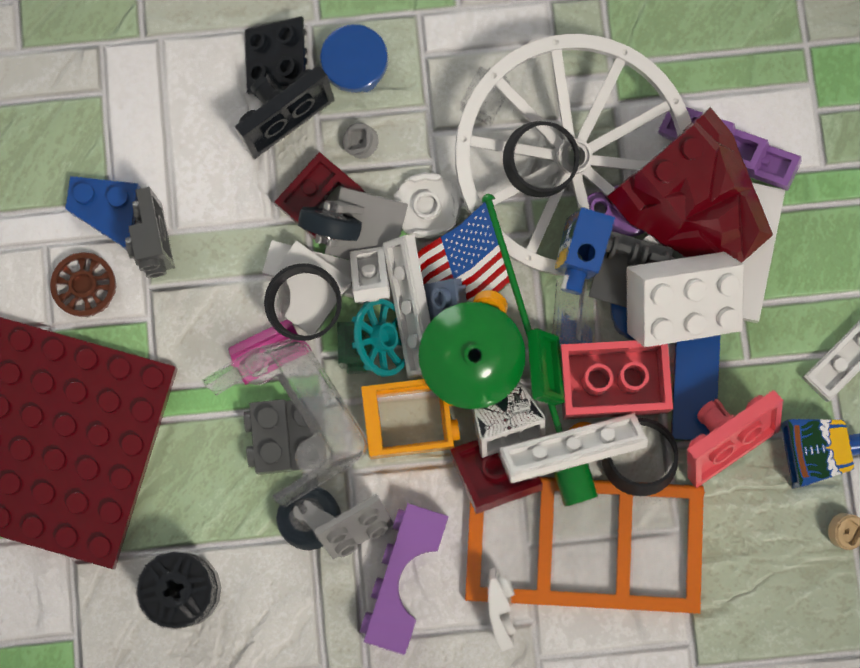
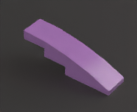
M686 107L691 122L702 114L700 111ZM668 111L658 130V134L674 141L678 136L673 119ZM721 119L733 133L749 176L788 191L802 162L801 156L770 146L767 139L738 130L735 127V123Z

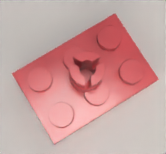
M772 390L765 396L758 395L747 404L746 409L736 416L734 414L730 415L719 399H715L714 402H708L699 410L697 419L706 426L710 433L697 436L687 448V478L695 488L704 484L780 431L783 399L775 390Z

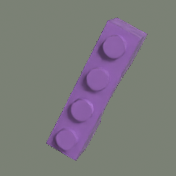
M407 503L405 510H398L393 529L399 532L395 544H387L382 560L383 564L388 565L384 579L379 577L376 579L371 598L377 599L373 613L366 611L360 629L361 633L366 634L365 643L402 655L406 654L417 619L405 609L400 599V576L406 565L415 557L424 553L438 551L447 524V515Z

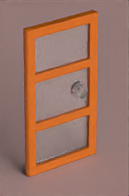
M540 477L543 483L542 491L476 514L470 501L465 601L488 602L489 570L496 567L500 576L507 575L515 592V595L511 596L512 603L701 614L703 500L705 494L703 485L695 488L694 485L669 484L656 494L634 496L622 492L609 480H593L598 497L564 507L556 478Z

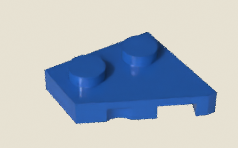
M70 176L65 209L127 250L125 238L130 237L128 226L135 225L136 219L132 202L138 201L135 189H139L140 186L138 183Z

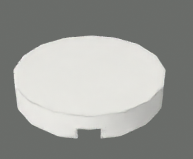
M424 172L412 175L405 180V183L395 193V201L408 204L402 230L407 235H414L416 240H436L453 230L460 218L461 201L458 190L445 177L439 174Z

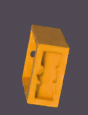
M424 379L361 386L368 450L371 460L450 450L454 448V441L460 440L458 419L451 420L449 406L453 405L439 398L444 440L383 447L378 398L430 392L431 389Z

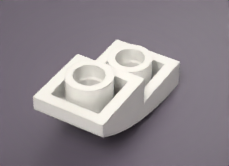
M494 567L489 570L488 577L489 614L501 652H505L515 647L514 633L518 632L515 622L508 612L512 610L511 596L515 595V592L507 575L501 577L497 568Z

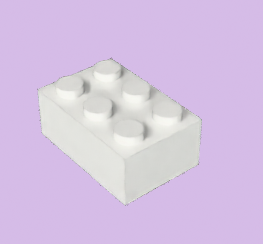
M725 252L628 266L627 333L645 348L742 331L744 264Z

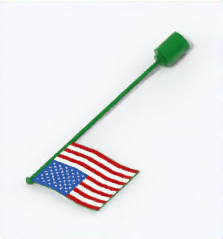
M485 194L482 197L483 204L459 226L418 251L423 284L461 278L462 285H466L467 302H473L474 297L481 291L492 290L499 293L507 285L511 284L527 336V331L532 330L492 202L495 197L492 194ZM548 404L556 433L563 432L556 406ZM588 463L554 472L564 507L598 497Z

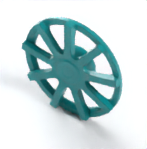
M385 299L364 302L357 316H354L352 322L355 323V342L352 343V346L357 348L358 354L364 363L363 367L381 377L393 376L399 373L406 365L404 357L400 359L393 350L397 345L402 346L401 339L398 338L396 330L398 326L397 318L391 323L386 322L388 309L391 308L395 313L396 311L394 304ZM377 304H381L379 322L373 308ZM366 313L368 314L372 327L363 321ZM362 329L369 334V338L362 340ZM371 344L372 349L369 355H367L364 346ZM377 353H379L380 368L374 364ZM386 353L396 365V368L388 369Z

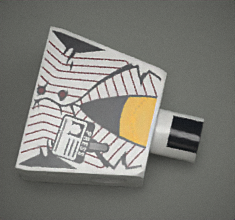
M520 381L514 390L500 402L486 408L471 409L482 458L498 453L501 447L545 436L544 414Z

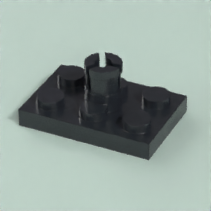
M317 65L312 70L307 69L301 72L296 77L295 82L285 90L279 85L272 73H268L266 77L264 75L253 83L251 92L255 97H258L263 106L257 110H250L240 118L239 123L235 125V128L246 150L255 160L335 101L327 74Z

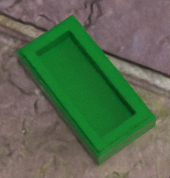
M538 328L527 331L532 399L553 406L562 404L565 399L559 336Z

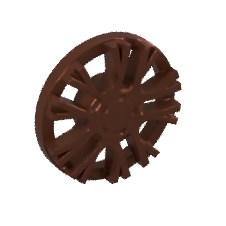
M76 253L66 257L56 266L51 277L50 289L54 301L62 310L73 316L89 317L104 311L108 307L116 293V279L112 268L101 257L91 253ZM87 259L91 260L89 272L85 271ZM78 260L80 270L73 273L68 264ZM101 264L106 272L100 276H94L95 269ZM61 271L71 275L69 281L59 276ZM109 279V284L98 285V281ZM68 284L69 290L58 295L57 285ZM99 290L108 291L103 301L97 297ZM72 294L75 295V297H74V298L70 301V303L66 306V305L64 304V302H65ZM91 297H93L97 304L94 308L91 307L88 301ZM79 300H84L85 302L84 311L75 310Z

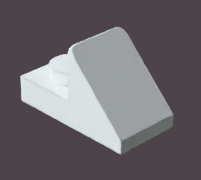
M383 246L349 251L355 303L363 304L366 301L374 302L379 299H391Z

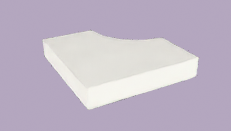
M297 240L276 268L278 271H281L288 266L301 263L319 266L335 279L339 286L341 297L344 296L352 284L351 278ZM310 273L294 275L286 280L290 289V305L284 317L309 335L317 334L337 306L335 292L331 285L318 275Z

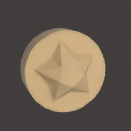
M849 513L836 515L828 527V536L831 543L845 550L857 548L860 545V518Z

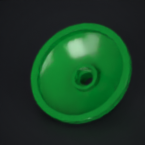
M465 302L443 310L432 319L422 335L418 358L422 376L428 387L437 397L459 408L481 409L500 402L514 390L524 371L526 353L522 335L508 315L500 309L485 303ZM473 348L478 349L481 353L480 360L475 363L468 359V352Z

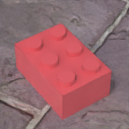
M636 340L561 344L560 353L565 399L564 403H562L563 420L620 417L635 413L636 416L668 414L673 410L668 344L645 348Z

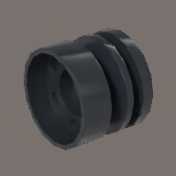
M172 551L156 556L145 565L138 578L136 595L140 609L150 621L160 627L179 629L200 624L213 614L220 601L221 583L217 571L206 559L197 554ZM173 581L175 584L184 585V589L180 591L181 598L170 596L169 591L174 588Z

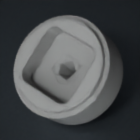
M355 123L346 130L343 136L344 149L356 158H367L377 149L378 135L372 127L364 123Z

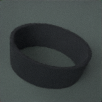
M546 121L530 122L516 129L507 140L503 151V166L507 178L516 189L532 197H549L561 192L575 176L580 161L579 148L571 133L556 123ZM548 125L556 128L566 136L573 149L574 166L572 173L564 183L554 188L543 189L530 185L519 175L515 166L514 151L518 140L526 131L536 126Z
M306 263L294 264L279 271L270 281L264 297L266 316L273 328L281 335L298 341L313 340L327 333L336 323L342 305L341 292L335 279L321 267ZM302 273L315 274L325 279L333 288L337 300V309L332 322L321 332L307 336L294 334L284 328L279 322L274 308L275 296L279 287L288 278Z
M637 418L640 425L659 431L669 441L674 452V462L669 472L655 482L638 483L624 477L616 469L612 457L601 459V463L606 477L616 488L634 496H649L662 491L673 480L678 467V447L673 435L665 426L651 419Z

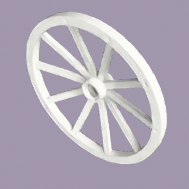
M562 34L538 39L519 47L502 58L484 75L472 92L460 118L455 143V169L461 196L468 212L471 215L483 204L477 194L472 178L470 147L503 152L507 142L471 135L478 111L492 88L495 86L529 122L544 121L503 79L507 73L522 63L537 56L551 53L561 125L574 137L581 157L578 170L571 180L578 209L581 207L590 209L582 175L606 196L615 189L591 166L639 171L649 162L593 155V153L668 111L673 119L677 136H679L692 123L683 99L669 78L652 61L631 47L612 39L587 34ZM565 50L595 52L615 59L576 138L562 51ZM624 64L642 75L654 87L664 102L596 140L587 143ZM536 126V130L555 150L517 143L514 154L552 160L553 163L523 178V180L533 186L559 172L560 174L554 187H557L564 183L572 173L573 166L569 165L565 160V152L572 149V146L564 134V140H562L550 126ZM510 185L493 194L495 197L492 200L493 205L495 206L521 191ZM564 189L555 195L549 196L526 248L517 244L502 231L510 258L537 271L564 276L565 273L555 270L557 260L536 254ZM649 234L641 239L653 244H659L655 241L656 238Z

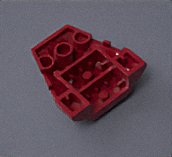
M711 107L689 124L682 134L638 172L630 175L606 196V199L627 224L656 238L655 241L661 245L669 246L682 254L683 258L725 252L742 263L773 236L733 133Z

